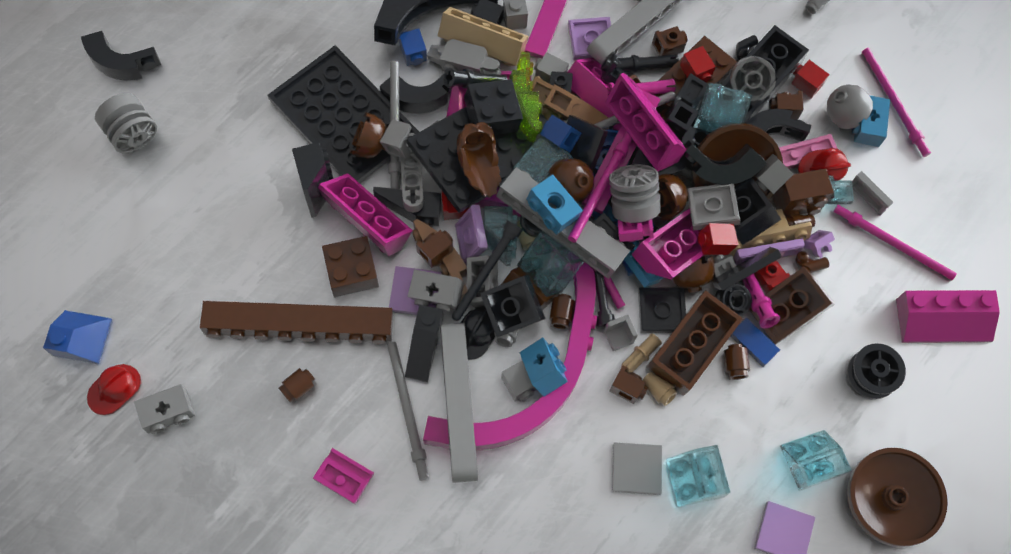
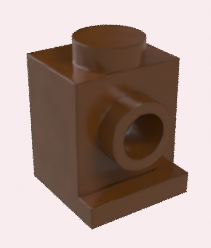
M678 26L661 32L659 30L655 31L652 44L658 56L674 55L684 52L688 39L685 31H680Z
M798 91L797 94L789 92L777 93L775 98L769 99L768 107L769 109L792 111L791 119H799L804 110L803 91Z
M445 230L429 234L424 239L423 244L420 241L416 243L417 253L431 268L453 251V239Z
M622 365L609 391L635 404L638 398L641 400L644 398L649 387L645 386L646 382L642 381L638 374L625 372L627 367Z

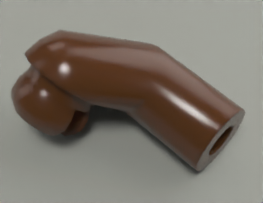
M805 251L799 252L795 259L797 266L800 268L804 266L811 273L829 268L830 266L829 260L826 257L812 260Z

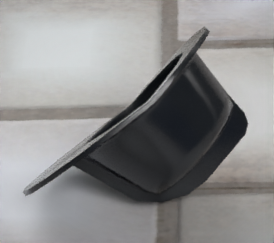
M482 308L469 311L461 321L465 325L468 360L483 356L495 338V331L487 310Z

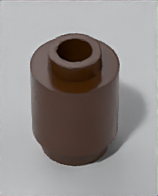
M558 294L557 297L553 298L549 317L551 327L567 330L569 325L572 324L575 301L571 299L570 295Z
M742 344L729 345L728 349L724 350L726 373L729 374V378L738 380L749 377L750 365L747 348L742 347Z
M299 368L282 381V385L278 389L291 403L294 399L297 401L314 387L312 382L315 378L307 369L302 371Z

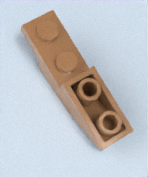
M536 76L525 93V96L534 103L561 116L564 121L568 120L569 115H574L592 124L608 119L606 115L555 84L553 86Z
M418 219L413 221L414 229L412 235L416 243L420 241L423 244L424 239L429 234L437 233L435 229ZM454 247L449 255L434 266L439 265L442 275L457 277L462 281V278L467 276V267ZM465 283L461 295V300L467 292V287Z

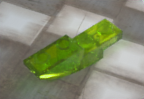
M521 52L517 62V70H512L509 79H512L523 116L520 128L529 142H534L537 135L542 131V121H539V115L542 112V101H539V92L533 91V81H530V75L533 73L534 66L533 62H530V53Z

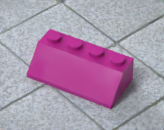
M594 58L575 60L567 72L573 74L571 93L577 94L583 101L596 108L608 118L615 116L605 103L608 98V82L602 79V65ZM619 123L612 126V130L619 131L622 124Z
M621 73L605 102L657 171L678 163L687 149L637 84L625 73Z
M347 173L319 184V191L331 207L344 216L364 236H367L381 252L389 257L403 249L413 230L351 175Z
M690 208L656 231L654 238L650 239L649 236L642 241L632 253V256L647 273L673 279L704 256L698 242V233L701 230H693Z
M996 290L905 291L896 299L902 343L994 341L1000 315Z

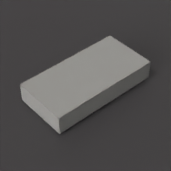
M862 171L849 184L879 215H882L894 203Z

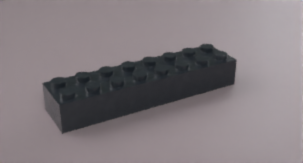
M774 25L746 56L761 57L772 65L775 70L776 81L774 89L763 100L745 101L739 98L732 90L729 75L697 110L699 112L691 124L692 127L696 128L693 136L696 138L694 145L698 147L709 133L719 127L733 123L746 124L751 117L764 107L769 99L793 74L795 69L803 63L809 49ZM677 132V133L675 134V135L677 136V138H678L679 135H680L679 132ZM690 162L686 167L691 169L692 163Z

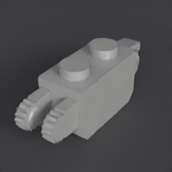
M451 39L447 41L445 46L431 45L427 53L428 60L441 65L444 72L447 68H454L457 71L469 69L473 73L502 74L500 62L488 57L485 47Z

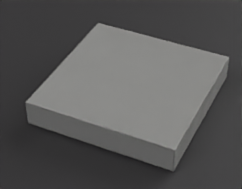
M716 184L687 188L693 230H701L709 223L740 225L734 184Z
M614 442L612 492L661 495L662 445Z

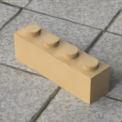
M452 7L443 12L437 35L443 38L445 42L455 39L485 47L488 57L499 59L508 66H517L522 60L529 37Z

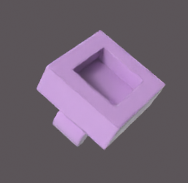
M818 230L811 234L809 239L804 240V248L811 249L815 257L821 258L823 257L821 248L823 247L824 251L831 252L832 246L830 242L834 241L835 238L830 231Z

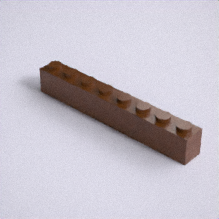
M203 301L200 329L209 338H220L221 335L230 336L233 339H244L245 336H251L258 340L278 337L277 339L282 341L301 338V340L306 342L325 339L326 342L331 343L339 342V340H349L350 343L372 341L374 344H386V341L392 342L394 315L392 308Z

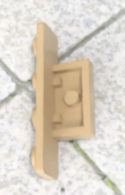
M778 209L776 211L781 218L779 222L743 246L738 240L739 245L729 255L734 256L739 249L801 238L803 240L809 239L812 224L807 222L789 226L783 210Z

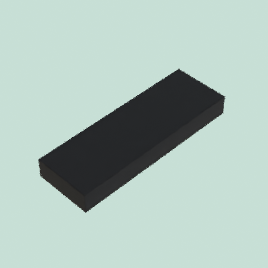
M769 247L711 281L715 288L723 291L780 259L781 254L778 249Z

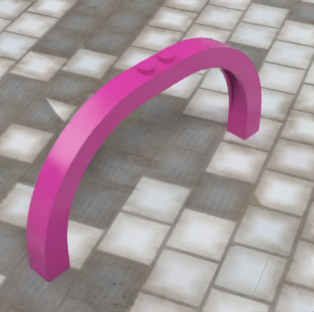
M497 194L492 195L490 198L486 197L475 204L480 205V208L501 211L521 217V214L496 197ZM551 236L549 237L565 256L572 273L575 288V308L564 361L567 370L564 374L568 382L545 397L542 396L530 407L515 415L492 422L473 423L476 451L512 444L524 439L548 423L569 399L584 366L586 353L592 350L594 338L589 337L590 330L595 329L597 316L593 315L596 296L594 270ZM428 416L423 437L425 445L450 449L447 419Z

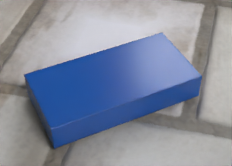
M745 318L731 335L738 344H742V347L747 348L748 353L762 367L780 351L748 318Z

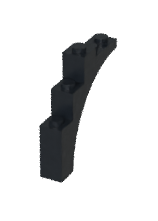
M384 0L374 24V41L395 46L407 27L421 16L447 6L478 4L479 0ZM488 0L496 4L499 2V0Z

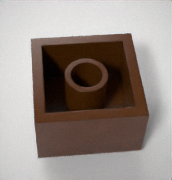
M821 169L794 174L774 193L772 199L776 210L782 209L784 215L807 213L808 215H815L821 212L822 208L834 194L827 170Z
M367 236L322 246L334 297L379 287Z

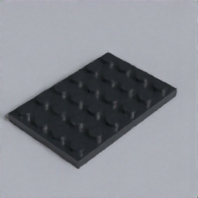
M336 45L267 95L273 105L310 144L319 142L321 150L326 149L330 165L340 176L348 173L360 183L390 160V154L384 150H381L379 155L371 159L359 158L350 154V150L355 151L356 146L352 145L360 121L365 123L367 119L363 116L366 112L379 117L388 128L390 124V101ZM399 111V121L410 124L412 127L409 133H418L419 131Z
M516 80L512 82L523 120L518 132L494 135L496 151L499 157L498 166L502 179L499 187H497V191L516 167L521 171L529 173L555 158L558 149L556 144L540 134L547 120L532 100L525 96L524 90ZM466 107L407 138L406 142L458 213L486 198L481 195L479 190L470 186L457 154V136L465 125L471 124Z

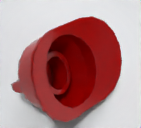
M839 149L815 150L808 152L802 157L798 171L799 173L826 169L830 182L835 183L847 174L851 163L848 162L845 154Z
M126 364L115 365L105 369L88 390V406L96 414H112L139 390L141 384L140 374L134 367Z

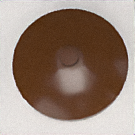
M733 123L719 127L709 133L697 147L708 158L722 161L733 157L747 143L765 161L774 154L783 163L781 151L774 139L762 129L745 123ZM695 164L691 165L692 181L695 187L716 185L698 176L692 169ZM755 175L752 177L754 181L758 179ZM769 189L766 191L762 190L768 200L774 195Z
M902 448L877 450L864 457L855 466L849 478L847 497L854 519L865 533L883 544L894 547H909L923 543L938 532L945 520L948 499L943 480L930 462L915 452Z

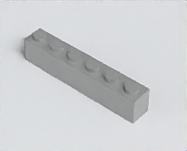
M516 167L500 186L496 197L609 279L630 250L626 248L624 243L608 235L605 229L596 226L589 220L575 243L569 241L568 236L577 220L557 235L552 230H549L545 226L542 217L530 208L526 199L530 190L539 183L533 180L529 173L521 171ZM548 203L551 208L557 209L554 204Z

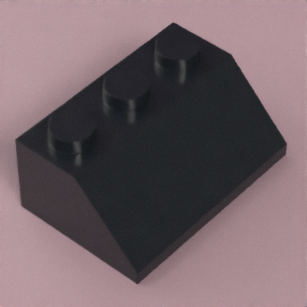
M319 142L292 149L311 218L317 216L326 202L318 189L319 184L334 179L326 149L321 150Z

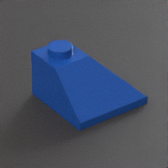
M65 310L50 325L43 349L55 357L99 364L112 319Z

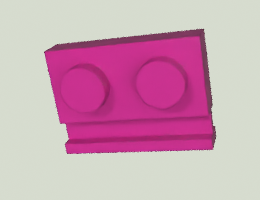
M652 219L639 223L618 220L620 242L642 240L643 236H650V239L654 238Z
M332 448L313 479L351 503L356 504L367 487L368 482L374 476V472Z

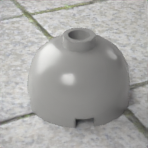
M749 56L742 58L731 70L730 83L732 90L739 98L745 101L763 100L770 95L775 87V70L767 60L761 57Z
M842 85L835 89L827 100V113L831 121L842 129L856 128L863 119L867 120L873 109L871 97L858 85Z

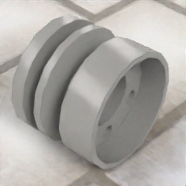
M121 93L109 98L99 106L95 113V121L104 134L107 135L116 151L120 153H130L139 150L148 144L157 132V125L148 112L145 111L137 97L131 93Z
M641 164L620 167L610 174V193L613 195L611 199L612 214L616 219L623 222L639 223L651 220L660 213L659 174L655 168Z

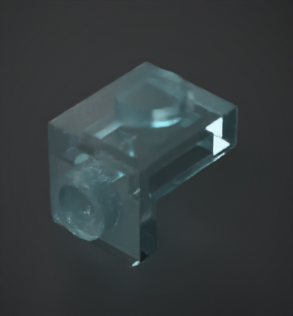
M829 176L834 194L827 204H852L854 201L852 180L834 181V177Z

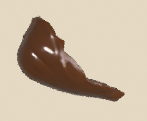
M479 122L476 125L467 124L457 136L456 144L459 162L464 175L469 180L470 186L479 190L482 196L490 198L492 195L497 194V187H499L502 181L498 166L499 157L496 151L494 132L485 122Z

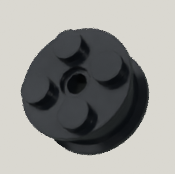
M875 343L863 347L851 358L847 367V376L851 386L860 395L870 399H881L890 395L903 384L906 376V367L902 357L896 350L890 346Z

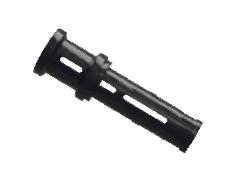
M678 54L638 57L636 55H631V57L627 58L618 57V64L615 69L620 68L625 73L632 72V74H637L641 70L672 68L679 61Z
M447 68L444 73V84L447 88L461 86L463 89H467L468 84L508 80L507 76L503 74L473 73L469 69L457 71L454 68Z

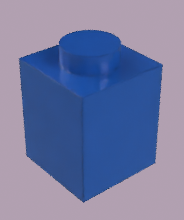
M420 29L403 32L399 38V44L406 66L420 65L427 61V50Z
M551 115L544 124L540 134L562 149L571 152L582 133L561 119Z

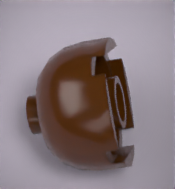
M366 112L363 116L367 119L365 123L360 121L352 145L356 146L355 151L350 150V154L359 158L371 159L379 155L381 150L386 151L380 140L387 127L379 117Z
M564 158L556 161L548 172L550 176L552 174L576 203L584 201L593 190L594 176L592 170L585 162L579 159Z
M673 174L659 175L658 193L660 194L661 210L658 216L662 217L660 220L664 221L674 218L684 210L688 201V192L680 178Z
M702 256L671 280L676 286L688 289L689 293L702 291V286L708 284L713 279L715 273L713 256H709L707 261L705 256Z

